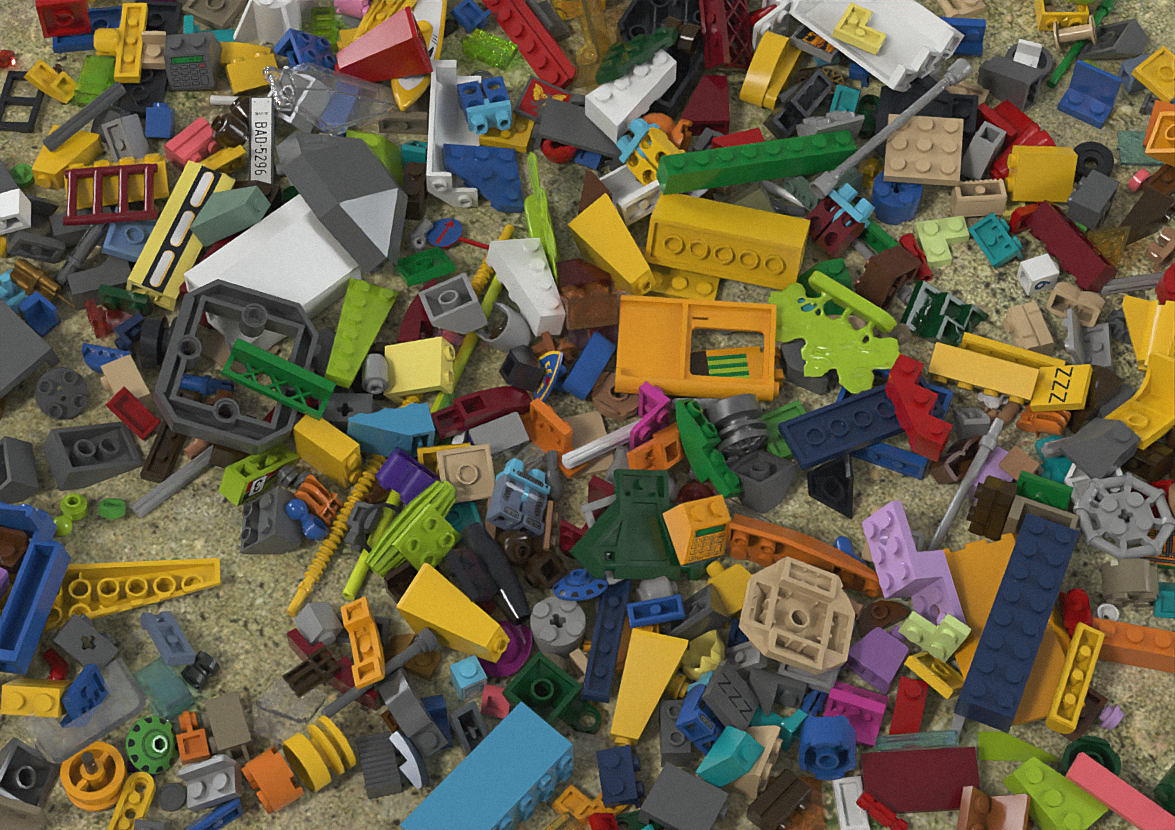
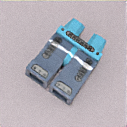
M513 458L506 463L504 471L496 475V484L485 521L503 530H520L534 539L544 532L545 523L542 522V517L547 504V494L550 493L551 486L545 484V472L539 469H532L527 475L523 473V461ZM503 516V517H505V518H504V520H500V519L497 518V517ZM525 527L527 530L523 531L520 528Z

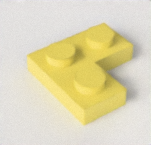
M851 2L834 28L832 37L876 55L885 41L886 34L866 26L871 19L873 11Z

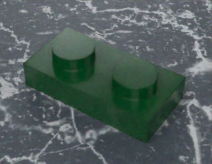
M103 284L100 285L97 291L101 305L108 310H119L127 312L132 316L139 312L144 317L152 314L154 310L149 295Z

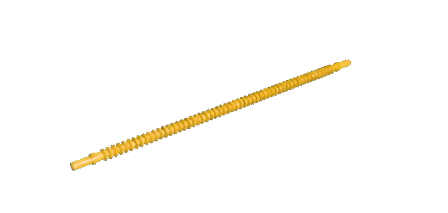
M507 224L497 241L509 240L515 228ZM486 258L483 259V264L476 271L477 275L470 282L477 298L481 296V292L485 288L484 286L491 279L490 275L494 273V269L490 268L486 263ZM445 329L441 335L453 346V342L459 333ZM423 393L406 395V399L402 401V405L399 408L411 403L420 404V399L424 396ZM378 454L371 455L372 459L368 460L369 465L365 466V471L361 474L362 477L358 478V483L354 485L355 489L351 490L352 496L347 497L348 502H345L344 508L340 509L341 514H338L337 520L333 522L334 527H330V533L326 536L327 539L322 541L324 546H319L320 552H316V558L311 560L313 565H309V571L304 572L305 578L298 585L297 593L286 610L289 616L296 617L306 597L310 596L314 583L319 582L320 578L318 576L323 575L322 570L327 568L326 563L330 562L329 557L334 556L333 551L338 549L336 544L341 543L340 538H343L345 536L344 532L348 531L346 522L356 501L362 502V496L369 493V489L373 487L372 483L376 480L375 475L388 457Z

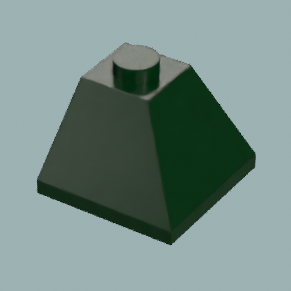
M538 651L502 691V695L513 709L520 702H523L554 728L569 709L583 686Z

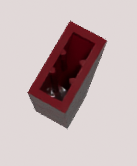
M727 75L702 76L681 116V119L692 121V126L688 127L687 130L692 132V136H701L706 127L723 135L729 134L730 113Z

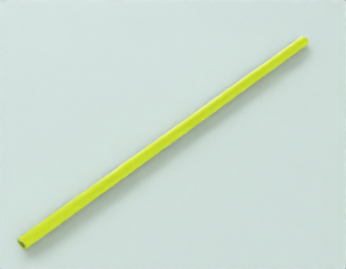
M497 273L481 303L486 320H488L492 312L493 302L497 301L504 286L496 278ZM476 330L466 334L453 361L455 382L452 385V393L479 339ZM441 390L438 392L430 413L437 411L445 393ZM391 490L386 503L399 507L401 495ZM383 507V513L373 534H370L367 540V544L371 549L381 534L391 524L396 513L393 509ZM363 549L342 592V596L348 600L355 599L369 570V567L364 563L369 555L365 549Z

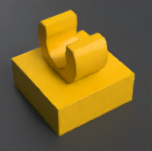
M870 157L869 161L866 159L862 161L858 169L863 174L862 186L870 189L873 188L874 179L884 169V166L879 165L880 160Z

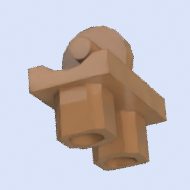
M1168 226L1162 231L1158 241L1166 246L1162 247L1156 242H1152L1145 253V256L1154 262L1152 270L1155 272H1160L1169 262L1171 265L1175 263V230Z

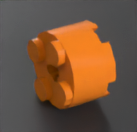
M275 745L244 764L245 767L241 769L252 790L255 791L259 788L256 794L268 815L272 812L277 813L305 794L302 787L298 786L293 772L280 752L277 751Z

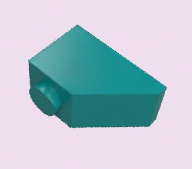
M727 725L695 773L705 782L721 788L749 773L765 748L747 732Z

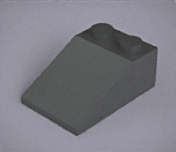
M123 422L51 429L42 447L59 491L86 488L137 469L143 464L130 432Z

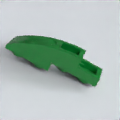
M693 399L678 400L675 405L680 439L687 459L700 483L712 482L724 499L737 497L744 490L740 486L736 474L730 471L725 464L724 456L715 449L721 442L717 435V429L712 423L708 422L698 402Z

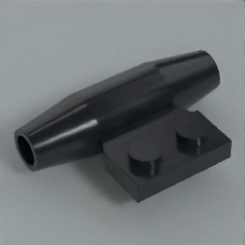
M480 522L468 525L461 532L466 549H452L445 555L471 602L489 601L492 599L513 626L523 624L530 619L532 613L518 577L501 547Z

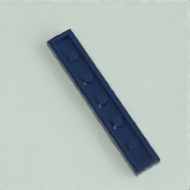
M624 579L616 582L614 585L610 584L601 593L581 699L609 704L632 579Z

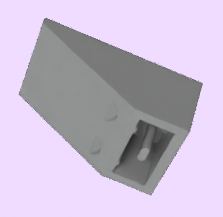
M836 110L827 112L825 118L824 116L804 118L803 123L797 124L796 128L798 137L849 130L855 143L865 118L864 115H856L855 111Z

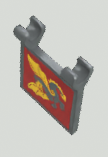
M530 75L513 113L540 124V120L536 119L540 105L545 106L547 97L585 107L586 95L573 94Z

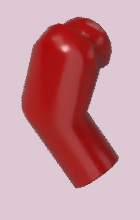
M53 648L48 649L42 657L51 666L50 675L47 679L66 680L69 671L68 663Z

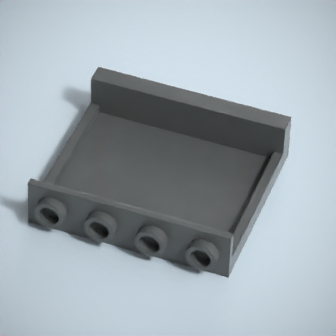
M0 299L1 399L45 361L53 368L60 360L53 349Z

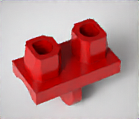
M1080 588L1071 589L1067 593L1059 592L1058 600L1064 628H1067L1069 637H1073L1076 625L1079 622L1093 628V618L1087 592Z

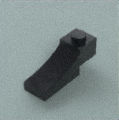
M820 68L815 69L783 103L773 110L763 122L764 126L778 140L787 138L796 128V125L814 111L835 85Z

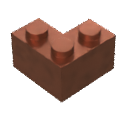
M899 245L885 249L881 254L871 256L864 265L866 270L855 284V293L885 311L889 309L898 289L912 282L921 261Z

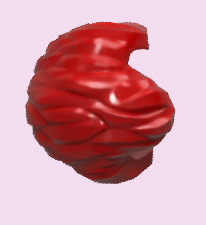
M542 138L539 146L545 157L550 162L556 164L569 162L579 149Z

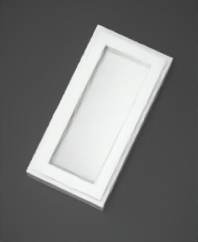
M861 776L832 780L839 830H870L867 809L864 811L856 804L858 797L863 793Z

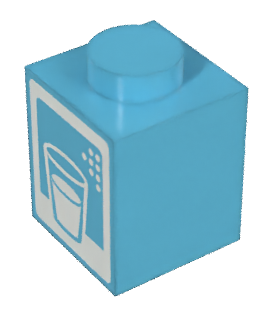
M476 655L450 665V679L462 703L483 695V689L487 684V676Z

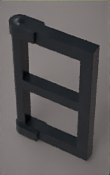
M8 71L0 96V131L34 132L45 93L38 89L36 97L9 96L14 80L27 81L24 76L28 71ZM6 105L33 106L28 122L1 121Z

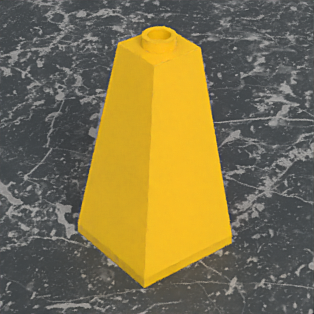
M606 193L567 224L581 256L630 295L643 296L656 285L650 267Z
M425 562L396 606L415 634L427 627L433 633L439 645L470 655H476V657L497 663L510 641L502 627L474 602H471L465 594L430 564Z
M635 628L632 629L609 740L614 741L615 745H630V747L631 745H638L660 705V700L665 696L671 681L684 661L689 640Z

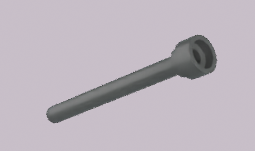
M427 627L416 634L417 637L412 645L385 663L384 678L418 653L431 652L439 646L437 639ZM380 681L359 690L354 686L321 711V715L331 718Z

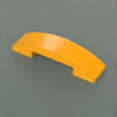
M366 596L340 607L344 627L349 633L355 664L352 666V672L357 690L380 681L385 677V660L381 639Z

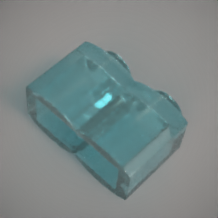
M162 656L133 674L136 681L133 687L141 699L146 696L151 702L148 704V707L154 716L164 718L169 722L183 713V711L195 705L193 696L187 686L177 676L173 668L166 665Z

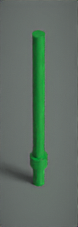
M1102 0L1096 8L1097 12L1093 16L1096 28L1102 19L1110 14L1116 0ZM1088 39L1075 41L1047 81L1048 87L1055 88Z

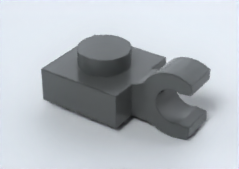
M356 501L346 522V525L351 530L345 538V543L351 545V550L361 552L363 549L358 534L359 522L364 512L373 504ZM381 508L375 509L367 517L364 524V537L365 533L373 534L383 513Z

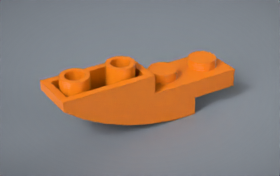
M677 422L652 434V440L627 452L630 469L666 470L682 460L686 454L680 439Z

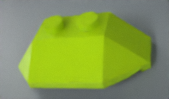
M347 129L345 132L346 137L364 140L375 151L399 185L402 186L404 180L399 147L381 135L368 131Z

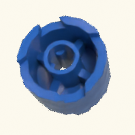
M883 169L874 179L870 204L875 207L873 211L876 213V218L885 224L895 226L903 221H912L918 214L923 189L922 184L883 181Z
M843 715L818 718L811 716L804 720V725L800 729L798 759L803 772L808 770L814 773L815 778L818 780L831 781L842 779L845 772L855 769L857 734L854 727L850 725L848 718Z

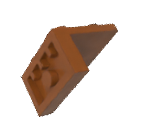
M974 786L963 787L957 830H1026L1031 796L1028 794L989 796Z

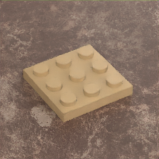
M889 114L888 124H890L899 115ZM927 116L911 117V119L887 138L883 181L959 186L964 119Z

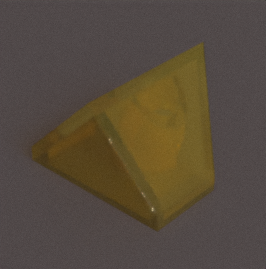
M1131 226L1087 232L1086 236L1118 270Z

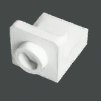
M1019 39L1013 61L1037 68L1042 44Z

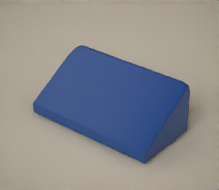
M681 594L626 604L630 628L686 618Z
M235 798L221 803L186 826L184 830L221 829L244 813L240 799Z

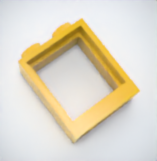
M1034 0L1038 31H1053V22L1057 21L1059 29L1087 24L1089 18L1088 5L1075 4L1076 12H1045L1044 1Z

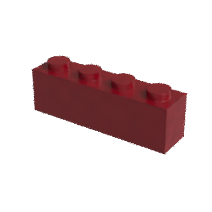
M1044 200L1025 221L1031 228L1030 234L1037 240L1043 241L1046 245L1044 249L1051 256L1057 257L1061 261L1060 267L1068 274H1073L1077 279L1075 283L1082 290L1098 293L1118 272L1115 266L1078 226L1066 217V213L1056 203Z

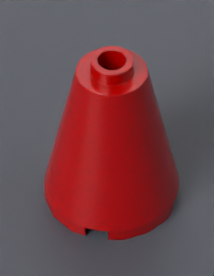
M1034 122L1029 124L991 164L989 174L992 180L995 178L999 180L1001 178L1005 181V178L1009 176L1007 160L1008 155L1012 154L1013 145L1057 147L1044 129L1040 132L1036 128L1039 124Z

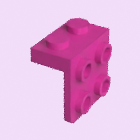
M647 381L639 387L638 416L643 419L630 432V451L652 440V434L669 426L670 399L665 396L659 387H653Z

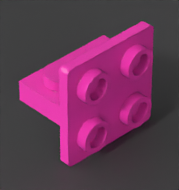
M836 681L834 687H831L824 716H845L849 719L850 725L854 727L857 734L856 743L873 748L889 698Z

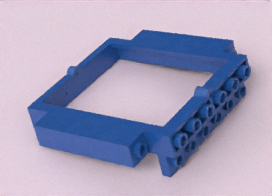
M0 501V526L21 530L31 539L0 617V672L26 675L71 557L60 542L52 540L57 526L46 511L35 509L28 504H21L19 506Z

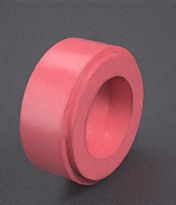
M1142 168L1132 177L1127 187L1133 193L1141 190L1142 184L1151 177V174Z

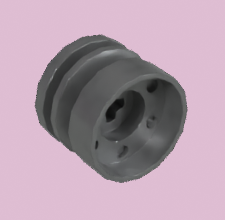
M740 394L723 399L707 408L704 412L708 422L712 423L717 429V435L721 442L716 450L724 458L750 453L763 447L771 440L770 433L766 429L765 420L758 419L762 411L755 394Z

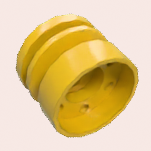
M324 715L316 720V725L312 723L307 725L306 728L310 740L300 732H297L281 744L291 767L304 785L313 793H316L332 781L328 768L338 776H341L345 772L344 767L351 769L357 764L350 744L344 734Z

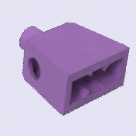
M895 626L890 633L880 627L874 628L849 649L848 658L845 662L846 668L884 695L889 693L909 653L908 646L903 644L907 638L898 632L900 626Z

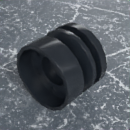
M151 314L146 316L141 330L139 347L140 364L143 369H162L177 317L173 319L169 327L166 316ZM189 349L181 350V352L185 355L194 354ZM185 369L184 373H188L190 369Z

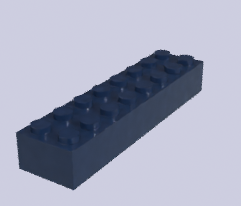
M1026 513L954 710L955 714L1009 733L1080 531Z

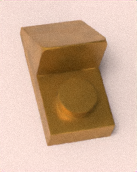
M416 634L392 636L383 651L385 663L412 645ZM434 650L431 652L426 651L425 653L420 652L403 664L402 667L406 672L430 682L442 661V654Z

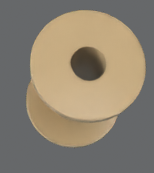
M1089 15V24L1059 29L1057 21L1053 22L1054 39L1058 52L1062 51V43L1083 39L1091 40L1093 45L1097 46V31L1093 15Z

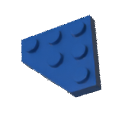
M443 144V165L447 172L452 173V175L455 173L464 180L463 184L467 188H477L478 196L483 195L491 202L490 206L496 211L522 213L524 202L515 149Z

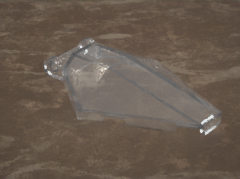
M306 62L283 70H277L275 66H268L263 70V76L269 82L273 92L276 109L279 111H293L305 116L307 121L313 123L328 135L336 136L347 132L348 127L356 125L360 128L387 119L388 114L400 111L392 88ZM279 82H282L286 95H284Z

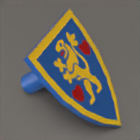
M550 351L538 358L545 372L541 383L537 385L534 393L530 392L532 401L539 398L544 402L551 389L561 393L567 392L561 388L563 382L559 381L567 371V368L561 364L563 352Z

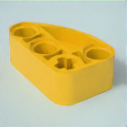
M768 30L764 33L747 71L739 100L763 108L765 94L789 50L790 38Z

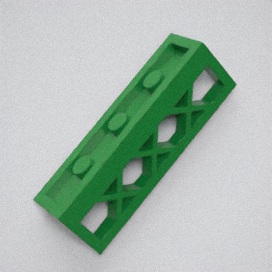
M237 338L233 345L231 355L221 372V376L318 421L336 386V383L239 338ZM234 360L244 364L247 373L239 375L230 371ZM265 374L270 377L272 384L263 386L257 382L255 376ZM289 385L295 389L297 395L292 397L284 396L280 387ZM313 396L321 400L322 403L318 411L308 407L305 398Z

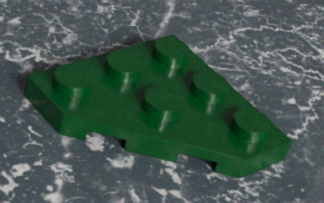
M663 26L647 36L639 34L629 42L622 43L620 41L612 44L594 76L597 84L601 85L628 74L627 70L631 69L634 63L640 66L655 56L654 53L658 52L661 46L665 49L672 46L679 35L676 27L667 28Z

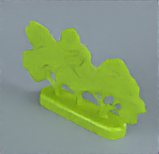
M530 151L527 161L529 180L534 194L528 196L524 201V215L529 238H540L557 286L558 277L562 272V261L546 191L540 186L537 156Z
M819 271L813 272L808 279V283L812 289L821 294V297L807 298L805 288L797 282L789 284L783 291H771L768 302L769 304H777L775 341L785 343L803 338L806 342L801 348L802 359L806 361L804 377H822L830 369H836L839 384L850 393L858 394L873 387V369H891L899 354H902L898 352L899 345L897 339L892 337L879 339L874 337L872 331L873 327L883 333H890L897 325L896 320L883 309ZM800 298L805 299L804 302L798 303ZM830 300L845 309L840 318L831 319L825 315L823 305ZM810 303V305L814 306L817 303V306L811 311L804 312L801 310V307ZM818 309L821 310L819 316H817V314L815 313V311H817ZM852 313L868 324L859 330H855L847 318ZM867 335L869 340L867 343H863L862 340Z

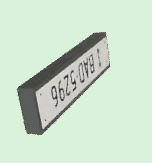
M249 97L248 181L259 180L274 185L275 98Z

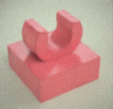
M485 685L480 714L504 719L510 713L511 705L502 695V691L505 688L497 687L496 685Z

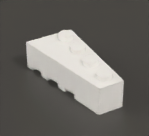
M662 48L654 53L655 56L642 65L638 66L635 63L631 69L627 70L628 74L619 79L604 83L585 96V115L615 144L627 130L630 131L628 126L632 120L645 115L650 105L655 100H658L676 81L677 62Z
M540 238L490 241L486 263L497 273L496 278L500 284L505 285L509 291V298L512 302L517 303L520 308V314L536 337L542 336L541 334L549 331L550 335H560L566 313Z

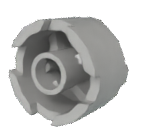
M550 597L535 604L530 616V632L532 635V645L536 652L540 651L542 654L555 653L563 657L564 660H567L571 652L582 647L585 640V614L576 601Z

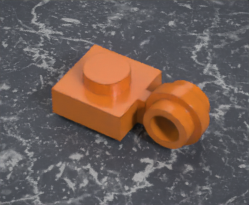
M183 711V714L178 715L182 732H187L176 735L182 764L186 765L210 759L211 755L205 729L194 730L199 728L196 712Z

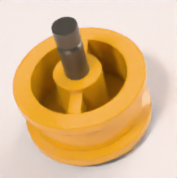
M101 741L86 742L72 749L64 758L60 769L61 782L69 800L79 809L89 812L103 811L116 805L125 782L129 777L120 752L112 745Z

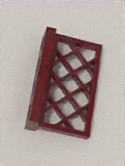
M699 0L706 69L724 68L747 73L753 59L748 0H733L732 5L728 0ZM736 8L739 9L741 18L736 13ZM730 17L732 18V20H733L734 23L736 24V26H735L734 28L732 27V25H731L730 22L728 21V20L730 19ZM739 30L743 35V41L737 34ZM732 41L737 45V51L731 45ZM741 54L745 57L746 65L740 58Z

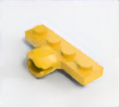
M123 3L119 28H98L95 30L93 44L96 49V55L99 57H116L115 82L140 83L143 50L142 31H146L147 3Z

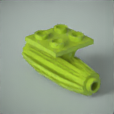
M446 480L442 483L435 481L415 497L386 528L364 563L383 580L390 570L400 567L407 561L418 572L424 562L435 568L462 538L445 519L457 499L454 494L457 490Z

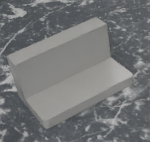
M138 114L121 117L101 125L114 162H119V159L123 157L141 159L145 155L151 154Z
M513 412L469 430V435L474 445L490 443L492 460L527 447L530 440L518 412Z

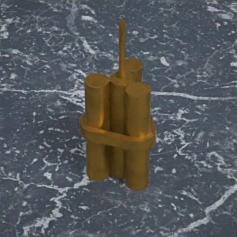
M19 258L15 262V267L9 275L12 283L24 290L25 295L29 297L35 291H38L51 303L57 296L75 308L74 304L59 295L64 286L48 275L49 272L45 269L37 268L25 259Z

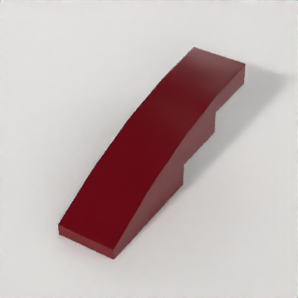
M296 627L286 633L289 647L302 661L307 659V653L311 655L321 647H325L321 641L311 647ZM347 655L338 661H334L336 665L342 667V670L338 675L326 682L343 694L355 686L352 672L354 664ZM326 668V669L323 670L322 672L325 673V672L328 671L329 669ZM370 688L354 700L375 711L380 709L379 695L373 688Z

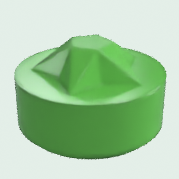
M18 164L9 172L20 189L28 188L35 182L31 170L32 167L28 164Z
M118 498L104 499L98 504V514L103 518L111 520L121 518L126 514V503Z

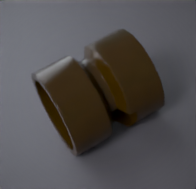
M668 16L663 26L667 28L675 26L679 34L675 43L668 47V49L673 50L677 48L679 53L692 57L701 40L702 27L692 23L684 25L683 20Z

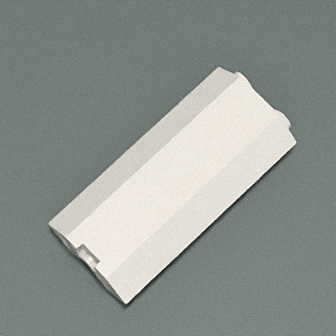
M432 60L433 72H431L426 170L427 191L453 207H478V189L467 188L463 184L464 180L455 173L452 175V173L444 169L442 147L443 144L480 146V135H477L474 131H469L464 112L460 108L457 84L478 81L482 91L481 76H457L456 60ZM468 89L464 91V93L466 94H473L476 92V90L474 89Z

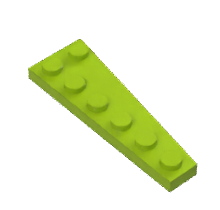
M350 277L324 378L336 383V385L350 388L386 318L390 314L399 292Z

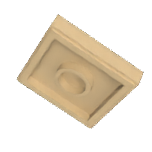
M490 443L436 451L441 483L446 480L457 490L454 493L457 497L454 504L492 497L496 483Z

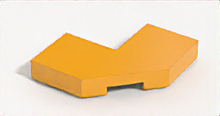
M570 784L552 803V808L572 825H589L587 817L593 813H613L614 817L622 815L631 804L605 809L602 791L592 801Z

